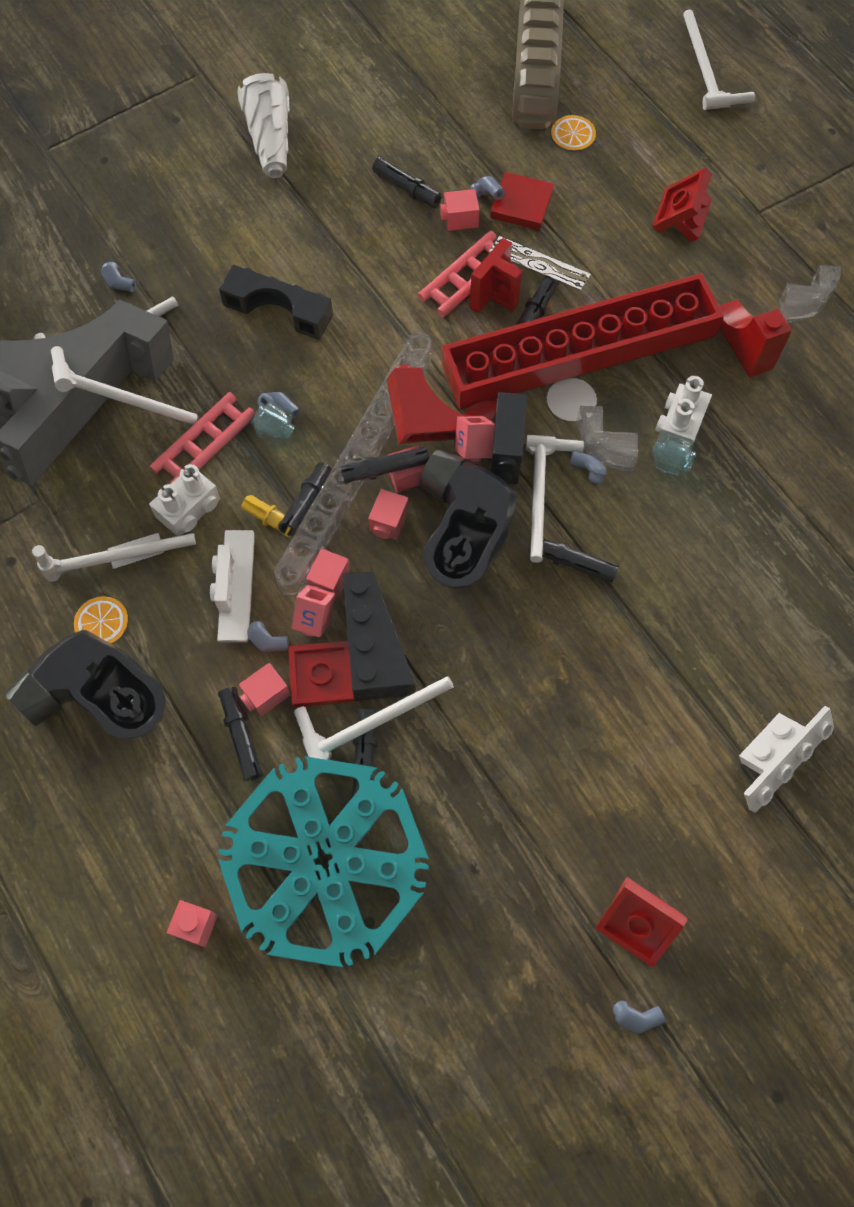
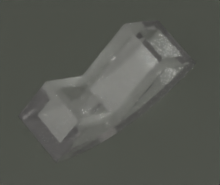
M819 265L812 280V286L787 284L779 300V310L788 323L802 321L820 312L828 303L838 284L842 267Z
M580 405L577 428L587 450L599 461L612 468L633 472L638 459V433L603 431V406Z

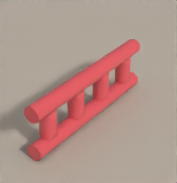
M491 230L421 290L417 294L418 299L424 303L431 297L441 305L437 309L438 315L442 318L448 315L470 295L471 280L467 282L457 273L466 265L475 271L481 264L475 257L483 250L490 253L489 250L494 244L493 241L497 239L496 234ZM448 281L459 289L450 298L439 291Z
M228 392L161 454L149 468L156 475L164 468L174 477L169 482L171 484L180 476V471L182 470L172 460L185 450L195 458L189 464L197 466L200 470L257 416L255 411L249 407L245 412L241 413L232 406L237 400L231 392ZM222 413H225L234 422L222 432L212 423ZM204 431L214 441L204 450H201L192 441Z

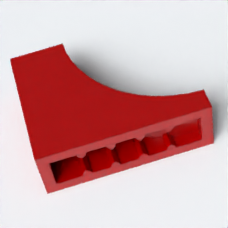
M738 299L720 305L719 307L724 315L720 329L749 378L774 369L792 332L791 327L779 308L754 317L741 305Z
M408 364L397 366L387 379L398 444L455 440L457 417L469 416L451 409L433 393L425 379L422 367H412Z

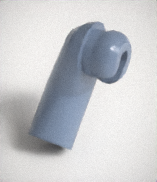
M491 176L477 180L470 187V190H476L477 198L491 194L495 200H500L505 195V190Z
M115 262L104 263L101 274L109 288L131 293L135 291V279L121 277L117 269L119 266Z
M281 392L264 393L258 398V405L265 411H283L291 420L295 419L300 413V409Z
M573 451L570 465L589 470L590 475L588 479L590 482L603 483L607 470L602 463L594 456Z
M260 621L250 624L247 630L248 638L260 651H288V636L272 637L264 628L265 625Z
M619 1001L613 1007L616 1022L621 1027L636 1034L666 1023L659 1006L643 1013L630 1007L627 1001Z

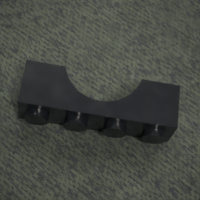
M233 264L219 288L223 306L245 314L263 305L281 306L293 315L296 332L318 340L321 339L333 317L331 298L321 293L305 290L295 284L291 285L279 281L273 276L256 273L247 267L242 268Z

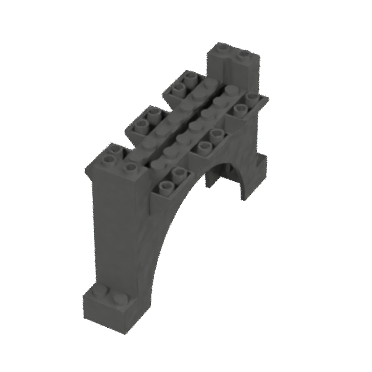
M119 299L101 316L74 330L40 339L0 340V458L5 467L6 475L15 482L22 481L33 486L108 399V397L77 387L67 392L58 391L55 387L52 372L53 360L51 349L53 347L59 346L63 349L65 362L76 375L115 388L124 381L131 371L156 381L174 360L167 320Z

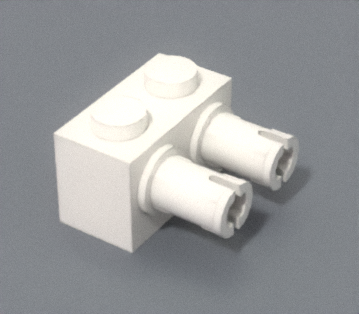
M690 376L685 385L679 384L676 394L670 392L664 407L669 410L667 416H660L655 431L660 432L657 440L658 444L689 455L712 394L701 391L704 382L700 377Z
M192 464L186 465V470L182 469L180 476L171 484L164 485V491L160 489L158 496L149 503L155 517L177 536L191 531L196 526L197 521L206 512H211L221 499L216 485L201 474L197 466Z

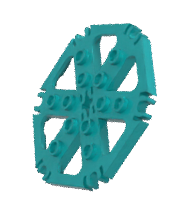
M304 756L307 760V770H305V766L300 758H296L297 770L294 773H288L284 764L279 765L280 774L283 776L280 780L274 767L224 827H233L238 831L236 834L231 831L222 832L223 837L233 840V846L229 850L219 849L218 853L226 857L232 856V860L223 861L218 859L241 932L244 933L248 926L252 923L254 924V927L250 928L246 934L248 940H251L256 933L261 932L265 938L263 944L259 947L261 951L267 950L271 946L272 941L275 942L272 950L266 955L344 968L341 962V953L344 952L345 962L351 966L354 964L351 954L357 948L362 950L365 959L370 958L369 948L365 945L369 942L373 947L374 955H376L418 902L424 892L417 893L412 891L411 887L413 885L416 888H425L426 883L417 881L414 875L419 869L429 870V865L422 862L415 863V859L424 858L429 860L403 789L392 798L391 795L398 789V783L395 781L387 789L381 787V781L386 776L385 772H379L373 781L371 778L378 770L377 767ZM322 773L353 777L359 782V790L331 825H329L315 785V779ZM280 792L283 794L298 838L258 832L250 828L249 819L270 793ZM386 810H393L399 815L408 840V848L404 853L394 854L356 847ZM326 839H329L331 845L330 848L328 847ZM317 843L320 844L321 849L327 855L332 854L333 859L328 861V869L331 876H328L326 869L322 865L315 864V860L319 858L320 852ZM308 846L311 848L312 855L308 851ZM248 864L291 871L289 876L261 909L253 910L248 906L238 877L242 866ZM336 864L338 865L340 871L339 873L337 872V869L335 867ZM318 871H319L321 880H319L318 877H317L316 872H318ZM350 881L394 888L399 892V903L379 928L371 930L365 926ZM318 894L332 934L331 945L326 949H316L291 944L287 940V931Z

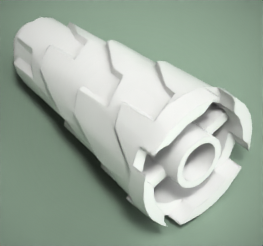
M260 73L244 79L242 89L239 85L237 91L238 101L241 110L244 112L248 130L252 136L255 152L259 156L263 172L271 178H279L287 171L289 91L286 82L281 77H279V82L274 80V74Z

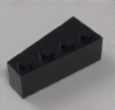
M374 573L343 574L354 700L362 701L410 696L416 693L415 681Z

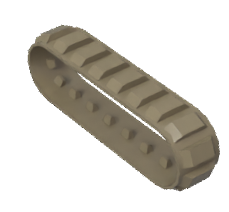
M520 0L512 122H516L524 129L545 130L550 124L555 125L561 71L564 0Z

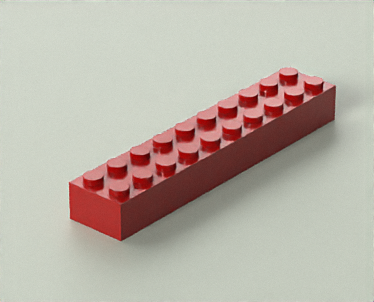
M700 273L443 345L442 367L458 408L461 410L481 401L498 399V392L520 393L715 337L718 334L724 315L703 274Z

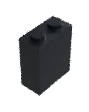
M498 392L491 472L503 479L508 485L518 484L523 457L527 395Z

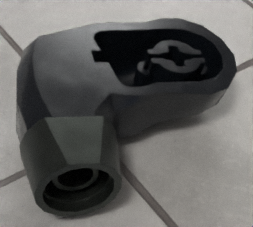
M439 449L431 455L426 463L419 484L443 503L448 502L450 506L443 517L441 525L425 544L423 559L429 574L440 585L451 589L469 587L481 579L504 548L516 508L517 495L503 479L488 469Z
M80 630L64 637L44 651L28 670L25 669L4 693L8 700L35 726H38L62 709V704L75 701L81 707L91 712L108 734L119 739L143 737L154 731L162 720L166 702L162 686L147 674L129 654L88 630Z

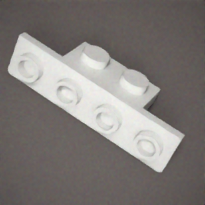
M225 530L224 545H218V555L213 556L212 570L216 574V582L211 583L210 599L215 602L219 610L218 642H248L249 640L247 630L250 626L255 533L252 530Z
M824 706L806 727L779 713L739 755L742 764L761 774L744 792L749 810L756 813L761 806L767 805L772 799L774 792L783 783H787L791 779L796 768L812 756L814 749L819 743L829 738L834 729L830 708Z

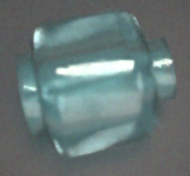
M269 402L265 406L261 404L251 421V424L254 425V433L274 445L280 443L282 439L288 441L295 428V425L291 424L292 413L273 402Z
M667 435L663 441L657 440L651 452V456L655 457V468L676 477L681 476L683 472L688 474L697 452L693 451V444L674 435Z

